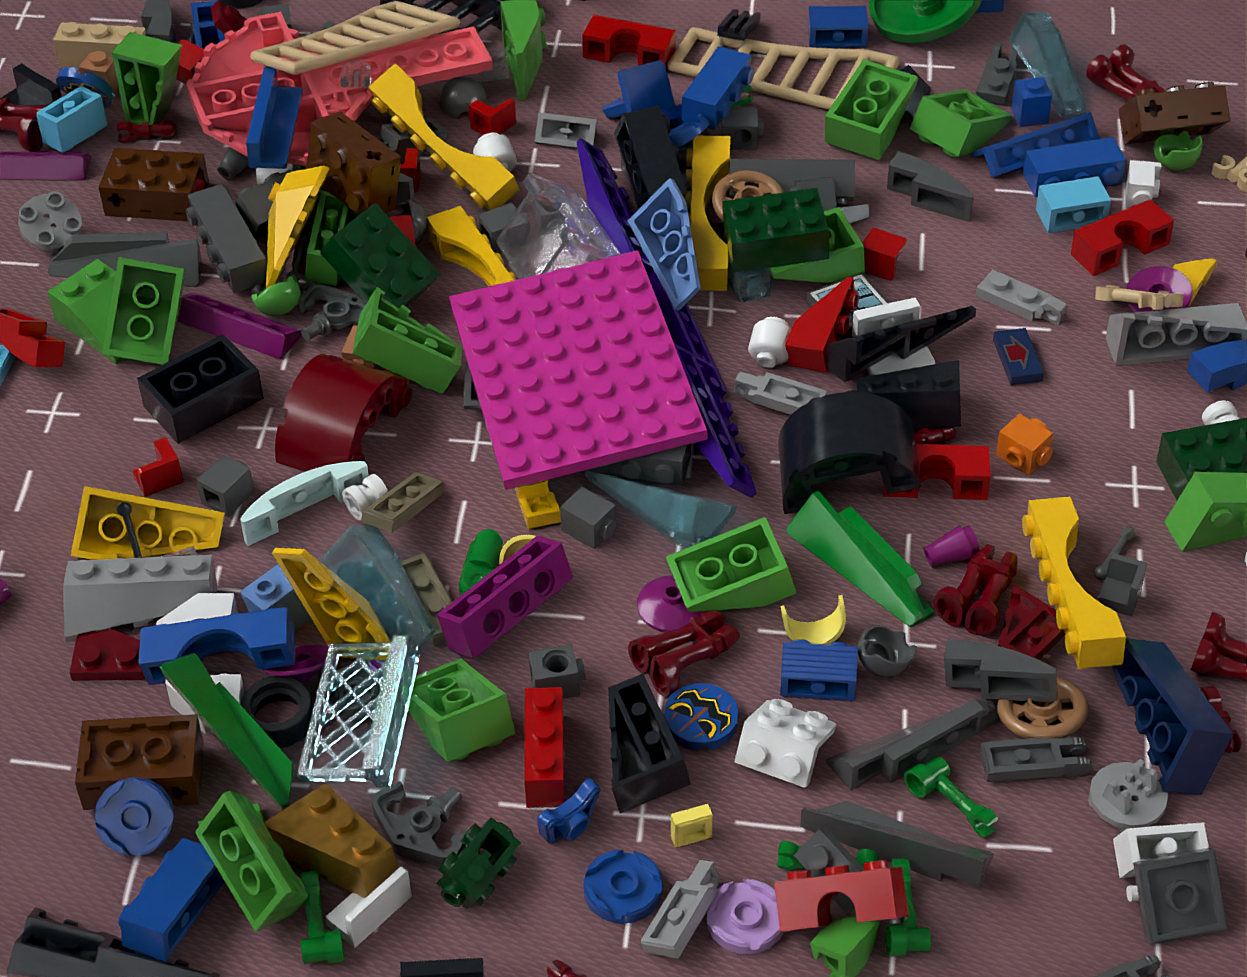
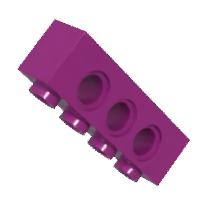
M537 535L440 611L436 616L449 650L474 659L574 577L562 543Z

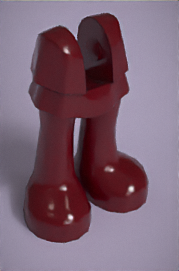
M1126 44L1118 46L1112 52L1109 59L1103 54L1098 55L1087 67L1086 77L1092 83L1113 92L1126 101L1129 98L1135 97L1137 95L1136 92L1145 89H1155V93L1165 92L1162 86H1159L1155 80L1149 81L1134 71L1132 68L1134 52Z
M8 97L0 98V130L17 133L19 144L26 151H39L43 142L36 112L48 105H15L11 103Z
M986 544L971 557L972 560L967 563V571L958 588L947 586L936 593L932 603L938 616L947 624L958 627L966 615L965 627L971 634L984 635L993 632L1000 621V612L996 604L1002 592L1006 591L1012 583V578L1016 576L1017 555L1007 551L999 563L992 560L995 546ZM979 585L986 587L980 599L971 605L966 614L967 608Z
M718 610L702 613L700 616H692L688 624L681 628L658 635L642 636L630 641L628 653L632 664L639 672L645 673L650 670L654 688L660 695L666 697L679 688L681 670L700 660L714 659L720 653L728 650L740 638V633L733 625L722 627L725 623V616ZM691 641L693 643L689 646L667 653L668 651Z
M1212 612L1195 655L1191 671L1202 675L1215 674L1247 681V664L1234 660L1238 659L1247 662V643L1229 636L1226 633L1225 618L1221 614Z

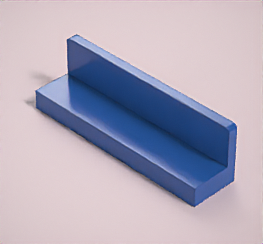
M264 66L246 141L249 168L285 169L288 164L302 99V88L279 87L277 70L268 66Z
M1089 112L973 151V155L977 157L984 154L990 175L994 177L1024 167L1025 155L1028 150L1100 138L1092 113Z

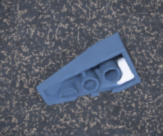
M669 178L627 222L673 307L679 311L701 290L686 201L675 181Z

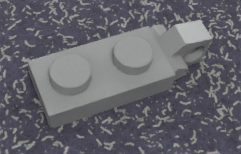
M992 270L977 286V298L1027 320L1033 321L1035 318H1042L1059 325L1065 318L1066 303L1051 294L998 271Z
M739 371L734 381L735 395L745 398L752 403L754 402L755 404L790 415L811 399L829 395L827 390L768 372L764 376H754Z
M700 860L688 880L685 879L683 882L676 881L641 939L640 944L646 953L679 959L716 896L721 875L718 874L713 862Z

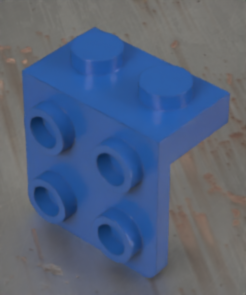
M659 60L618 72L617 76L627 113L659 105L662 114L667 115L671 126L684 122L682 121V104L675 105L663 61Z

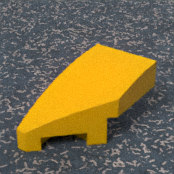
M1213 258L1195 260L1173 266V269L1183 273L1191 284L1192 298L1188 306L1191 305L1200 287L1206 285L1217 266V260Z
M548 480L515 488L528 529L561 522L560 508L554 493L549 491Z

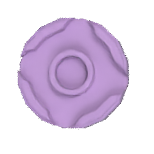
M743 879V883L733 884L732 881L723 884L717 890L716 896L707 910V928L713 940L724 949L737 954H757L774 946L781 939L784 932H780L775 890L768 884L754 879Z

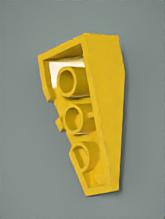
M324 165L289 172L285 175L281 184L275 182L268 199L273 201L268 217L266 289L277 283L315 207L330 169Z
M84 486L70 556L91 560L135 558L123 516L117 512V506L122 502H126L132 507L130 517L142 557L218 547L225 513Z
M275 548L272 555L328 646L334 648L336 657L394 661L396 653L369 601L307 550L293 548Z

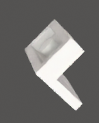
M400 867L366 898L351 893L325 917L327 926L332 930L340 929L342 938L356 948L412 897L408 871Z

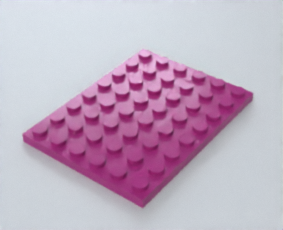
M638 250L449 296L452 313L505 490L708 439L705 423Z

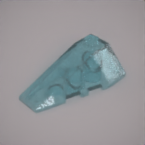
M1023 12L1009 38L1010 43L1034 78H1045L1052 94L1051 103L1061 117H1077L1086 114L1087 109L1073 60L1059 29L1047 12Z
M587 470L585 472L586 479L662 534L675 537V544L683 547H691L716 537L736 512L737 506L724 502L676 493L675 490L652 485L646 486L642 482Z
M351 524L319 561L369 601L382 623L390 642L401 647L406 655L413 656L435 633V630L395 550L380 530L374 526Z

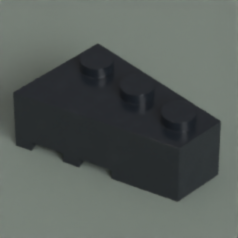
M959 360L857 378V391L877 395L897 404L910 417L914 428L961 427Z
M644 674L609 687L610 754L613 777L611 783L619 813L621 814L691 785L684 758Z

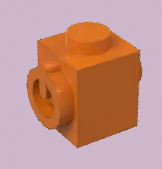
M1019 413L999 431L996 456L1030 475L1038 466H1044L1050 460L1053 453L1051 443L1054 440L1053 432L1041 420L1036 418L1029 419Z

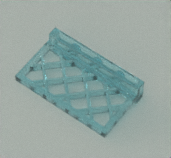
M407 635L393 636L392 643L329 644L297 772V777L300 781H372L376 787H391L420 658L419 652ZM388 655L387 662L375 672L368 667L367 664L377 656ZM339 656H354L356 658V661L342 672L338 673L336 670ZM364 668L370 676L352 689L346 681ZM377 683L380 687L379 696L365 705L359 697ZM343 684L348 693L331 706L328 703L329 694ZM356 700L362 709L344 722L338 713ZM335 717L341 726L322 739L320 736L321 727ZM367 717H370L373 721L371 729L358 739L351 730ZM348 733L354 742L336 756L330 747ZM327 750L333 759L321 769H311L313 760ZM362 750L365 754L362 769H347L343 764Z

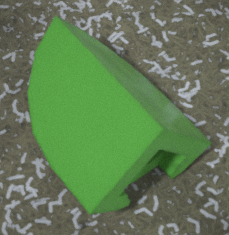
M846 917L833 921L818 933L810 942L815 960L821 957L824 964L832 971L828 977H856L860 973L873 950L878 934L879 920L857 922L856 917Z

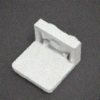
M916 297L854 311L852 337L919 320L920 305ZM926 346L904 360L893 353L867 370L870 375H877L933 365L935 360Z
M782 699L767 700L744 721L734 762L806 788L811 780L818 749L834 733L836 724L828 720L827 716L820 712L798 710L793 708L790 702Z

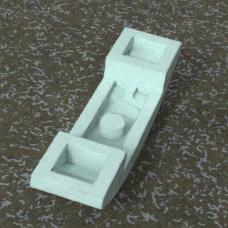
M364 461L330 464L303 472L273 487L257 499L240 518L245 543L247 546H250L279 532L278 520L332 495L340 503L344 502L343 490L352 485H362L363 479L369 476L367 464Z

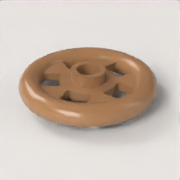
M749 170L737 171L725 176L718 182L712 194V204L715 213L723 221L722 201L734 200L725 196L729 189L737 192L734 199L783 193L784 191L773 178L766 174ZM745 183H753V184H757V185H758V188L755 187V186H750V185H749V186H744V185H745Z
M1057 677V701L1038 702L1031 701L1028 698V701H1025L1024 705L1021 706L1015 704V700L999 699L997 711L1003 725L1012 733L1022 738H1066L1079 730L1085 723L1089 713L1088 701L1084 693L1076 685ZM1072 702L1073 709L1062 710L1061 703ZM1022 716H1026L1029 720L1033 722L1028 724L1026 722H1023L1019 718H1021ZM1057 719L1061 721V723L1056 725H1047V723H1051Z

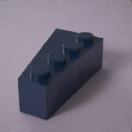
M1127 638L1123 665H1114L1112 669L1127 706L1135 708L1136 721L1134 723L1138 733L1146 735L1151 748L1147 752L1152 765L1159 766L1162 773L1158 780L1162 791L1202 795L1233 733L1164 642Z

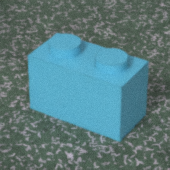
M83 86L78 87L36 112L42 142L62 153L72 149L78 143L95 135L96 132L107 126L102 96Z
M1099 176L1039 186L1036 211L1047 233L1078 229L1109 216L1111 199Z

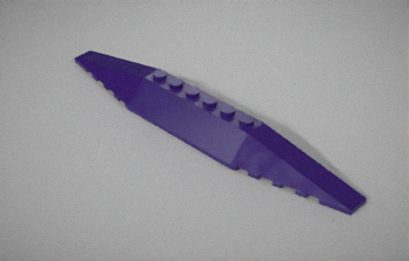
M580 138L577 141V148L598 260L639 251L707 429L708 439L695 442V444L730 488L753 498L757 493L749 466L741 460L745 456L744 448L740 443L736 444L734 438L739 431L737 425L734 423L730 424L729 417L733 414L732 407L729 402H724L723 400L727 390L687 303L679 311L673 307L627 222L637 212L635 209L631 211L626 203L630 198L625 188L618 187L615 181L618 177L602 150Z

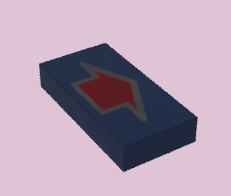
M1026 328L994 332L993 342L1010 385L1043 381L1044 371Z

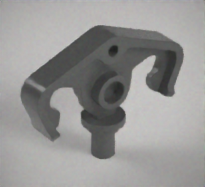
M313 285L299 299L300 313L306 314L308 309L315 307L314 302L316 300H325L327 303L324 305L322 313L315 314L312 324L303 328L301 334L305 340L309 341L317 335H330L332 328L342 329L352 323L358 325L359 315L366 303L357 294L325 285Z
M401 781L374 794L371 801L374 817L388 843L393 847L395 854L439 867L452 851L459 855L464 849L465 845L460 840L468 830L462 829L461 833L451 837L452 846L447 850L439 849L433 841L440 831L441 821L446 822L450 819L451 808L462 799V794L457 788L451 787L441 797H430L426 801L427 807L413 808L405 815H398L387 810L389 804L401 803L406 796Z

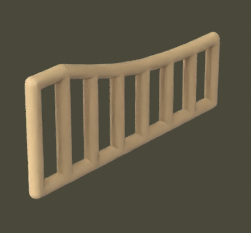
M393 1L372 7L327 29L255 50L251 53L250 57L255 63L298 75L456 29L460 26V20L457 17L400 1ZM280 56H281V57H284V58H288V59L294 60V61H297V62H293V61H289V60L280 58Z
M692 27L669 60L667 68L671 72L696 77L718 46L739 49V52L750 54L751 51L767 54L750 84L753 89L751 91L829 110L863 59L893 69H897L900 60L897 56L868 49L812 48L774 44L751 39L743 41L719 37L717 32ZM696 40L711 43L697 66L683 62ZM779 56L795 58L780 85L764 82ZM808 59L826 60L807 92L791 89ZM839 60L856 61L835 99L819 95Z

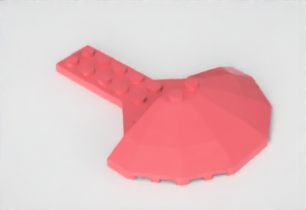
M281 12L248 18L244 21V27L236 32L230 30L224 34L225 39L217 45L213 43L207 45L203 51L204 57L202 61L197 62L193 78L189 79L186 83L189 98L203 132L247 157L246 141L264 65L251 60V53L255 50L302 37L299 36V31L288 28ZM475 27L435 34L298 75L277 70L279 87L302 88V99L288 164L307 166L312 121L341 111L355 122L374 98L369 86L395 63L415 81L417 86L493 70L492 58ZM280 56V58H283V59H286V60H289V61H293V62H297V61H294V60H291V59L284 58V57H281V56ZM353 72H362L361 87H351Z

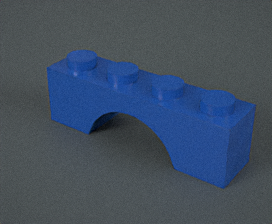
M287 607L268 608L262 611L241 614L233 613L227 616L207 619L198 618L192 621L141 628L139 666L148 684L156 685L166 682V678L160 669L162 664L195 653L202 660L216 652L238 651L249 656L256 664L258 670L295 665V627Z

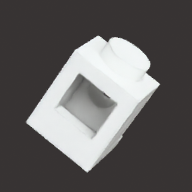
M1130 160L1126 180L1125 208H1130L1133 205L1150 199L1152 200V198H1158L1161 163Z

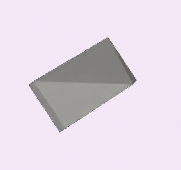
M538 112L534 142L577 148V141L582 138L594 146L598 120Z

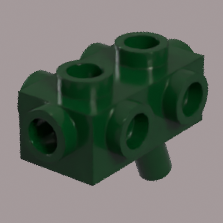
M492 817L481 827L474 823L460 840L465 845L460 854L457 855L452 851L437 869L443 874L436 883L443 889L441 896L454 907L462 905L467 909L474 902L481 906L495 889L491 881L497 874L503 877L517 860L512 854L521 842L514 837L512 830L507 825L495 821ZM480 848H483L485 851L480 855Z

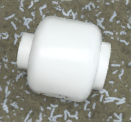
M487 133L481 136L474 146V155L495 157L509 172L514 169L517 163L510 140L504 135Z
M767 317L754 325L748 351L760 366L772 368L775 365H781L788 361L789 357L785 344L792 330L789 324L778 317Z

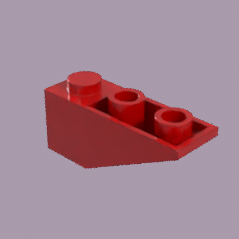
M848 276L795 320L785 344L789 357V366L822 372L828 371L829 343L840 341L841 336L847 334L851 311H855L858 307L859 292L855 291L853 277Z

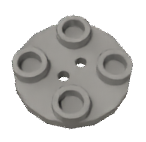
M52 191L48 194L32 197L19 209L18 228L22 237L31 246L42 251L62 250L67 239L81 232L82 218L78 208L60 192Z
M1139 759L1135 763H1112L1100 769L1092 778L1088 802L1101 819L1123 832L1127 828L1148 827L1158 822L1165 813L1168 794L1162 791L1157 772L1154 769L1146 768L1145 762Z

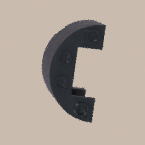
M856 390L815 397L793 412L781 428L778 447L784 514L799 512L812 493L816 492L813 484L880 471L887 494L921 487L913 423L901 407L886 398L869 393H861Z

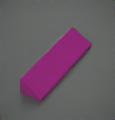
M0 151V179L83 180L88 170L91 154L86 152Z
M194 292L182 295L178 322L215 336L224 334L234 343L278 359L284 357L302 335L298 329Z

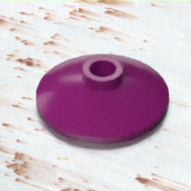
M1166 266L1148 267L1137 272L1129 280L1126 289L1152 293H1158L1159 291L1183 293L1182 307H1164L1162 310L1187 308L1192 298V287L1188 278L1180 271ZM1127 302L1134 312L1156 311L1152 310V307L1138 308L1137 303Z
M673 575L652 580L643 587L637 599V610L641 619L649 627L660 632L681 628L688 624L692 616H700L702 613L708 612L687 611Z
M326 645L295 647V665L263 669V671L269 675L293 677L300 682H306L313 678V672L322 669L335 659V650Z

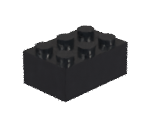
M659 105L623 114L614 131L638 209L669 178L675 181L683 197L686 196L687 190H689L687 176L684 172L680 171L677 162L680 159L677 145L671 143L668 134L670 132L669 119L666 114H662Z
M224 334L137 378L143 407L178 444L264 399L259 370Z

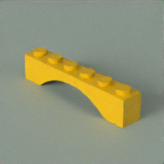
M396 63L369 86L374 97L371 102L382 114L387 111L392 116L390 120L394 126L402 133L406 130L411 135L410 140L421 152L426 149L431 154L429 158L441 171L446 168L451 173L449 175L450 179L459 189L462 190L464 187L471 192L469 197L480 209L484 206L488 210L498 208L520 190L515 177L495 157L478 156L462 152L448 145L434 134L425 122L422 110V96L415 81Z
M696 136L693 138V148H687V166L692 167V169H686V176L689 188H692V191H687L685 201L687 210H691V213H688L701 287L699 291H727L728 245L718 237L710 226L705 211L716 185L722 178L729 175L730 136Z
M461 206L426 217L429 242L442 260L456 263L472 271L488 286L517 280L512 271L508 272L504 267L501 255L498 252L494 253L491 249L488 237L485 234L481 235L474 218L468 216Z
M1071 497L1029 500L1028 514L1022 517L1023 533L1025 536H1030L1031 554L1033 559L1038 558L1040 579L1042 582L1046 581L1048 585L1047 595L1049 604L1055 605L1058 628L1065 631L1067 653L1073 654L1078 669L1123 665L1126 635L1117 612L1089 595L1075 580L1068 566V556L1076 547L1079 517Z

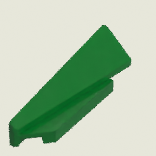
M819 491L812 493L787 526L786 533L907 626L913 627L933 616L934 611L932 607L915 590L922 584L917 572L851 506L840 511L838 514Z
M195 653L162 664L160 669L166 680L188 703L192 711L198 715V718L281 811L289 807L291 782L294 777L292 761L220 682L214 683Z

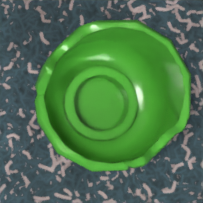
M1187 131L1178 136L1174 134L1160 135L1154 142V155L1159 163L1172 171L1187 170L1198 162L1203 141L1201 136H1197L1193 140Z
M292 275L283 282L252 294L251 297L255 307L261 313L268 316H281L289 313L298 305L301 289L296 277Z

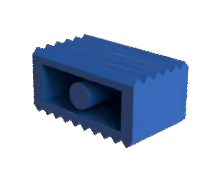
M809 6V47H845L846 49L849 46L852 49L855 46L857 48L861 46L863 48L867 47V6Z
M803 639L783 642L780 695L782 697L789 696L790 698L796 696L798 699L800 697L805 699L811 697L812 699L819 698L820 700L825 698L827 700L834 699L835 701L839 699L842 701H854L858 646H848L843 642H833L829 645L812 644Z

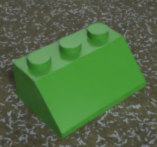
M231 790L224 792L195 833L256 932L294 915L308 898V894L304 889L303 882L295 875L285 859L282 848L274 841L264 825L261 814L254 809L248 797Z

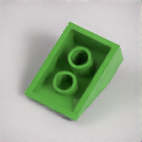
M536 0L501 1L503 49L519 101H525L543 61L542 49L547 48L544 31L541 32V26L545 25L544 9L538 8Z
M863 59L825 115V143L880 160L894 138L918 82V76Z
M963 89L923 96L910 130L919 134L918 138L929 144L935 143L943 148L942 151L945 154L958 158L959 156L976 151L1012 120L1013 115Z
M840 207L824 211L829 230V259L770 267L768 269L774 279L834 283L861 272L865 274L864 245Z
M118 257L102 350L103 355L161 365L169 362L186 277L185 269Z
M96 259L47 291L54 320L102 353L116 271L99 259ZM104 355L116 364L125 359Z
M766 517L666 556L688 612L764 607L797 594L787 563Z
M461 658L394 685L397 694L431 747L447 762L465 759L473 751L485 746L498 745L504 738L516 734L506 693Z

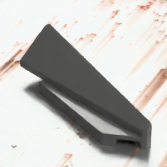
M167 232L76 234L66 240L65 246L61 251L51 255L48 268L50 276L69 278L96 259H99L116 271L118 257L183 268L186 270L184 286L197 287L200 284L202 259L198 239L170 243Z
M973 699L957 709L829 757L826 763L850 790L880 773L892 783L903 777L904 773L915 765L929 762L999 722L997 704L992 699Z
M849 801L817 810L803 807L801 811L800 827L812 832L825 827L840 843L858 850L871 849L877 852L881 859L888 860L891 863L892 859H908L911 871L941 882L945 874L980 887L994 856L993 852L954 843Z

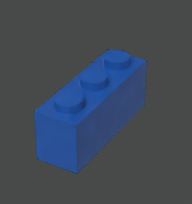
M718 46L682 96V121L685 122L691 119L696 123L698 122L697 116L704 114L710 123L707 128L715 130L722 119L725 120L728 117L734 102L737 103L740 100L746 85L749 86L753 80L754 68H751V55Z
M1114 137L1028 150L1025 155L1023 176L1035 198L1038 197L1039 186L1099 176L1103 186L1117 185L1123 183L1126 158Z
M182 838L172 851H168L165 854L161 866L155 874L144 881L140 893L131 905L127 904L123 908L118 924L121 928L122 944L124 947L166 962L225 882L202 844Z

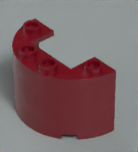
M319 354L315 356L297 375L285 399L283 408L288 409V412L284 416L285 424H278L275 440L276 463L306 472L330 464L352 461L365 462L361 438L369 427L372 428L375 425L378 414L385 405H388L389 416L396 418L403 406L406 407L412 397V389L408 387L407 382L401 376L333 355Z

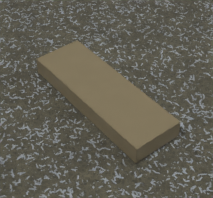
M415 472L364 509L361 522L393 533L443 495L445 483Z
M426 552L394 563L393 572L433 646L445 643L446 640L436 615L453 601Z

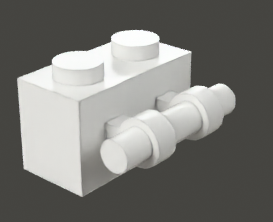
M1204 822L1127 828L1113 839L1120 878L1135 877L1133 862L1209 848ZM1137 885L1127 886L1126 894L1128 901H1139Z

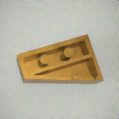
M327 783L264 822L274 841L282 848L284 857L298 863L299 869L304 871L317 870L318 873L327 876L330 883L366 898L398 870L393 847Z

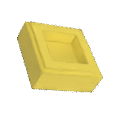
M708 804L671 814V838L675 847L712 837L713 814Z

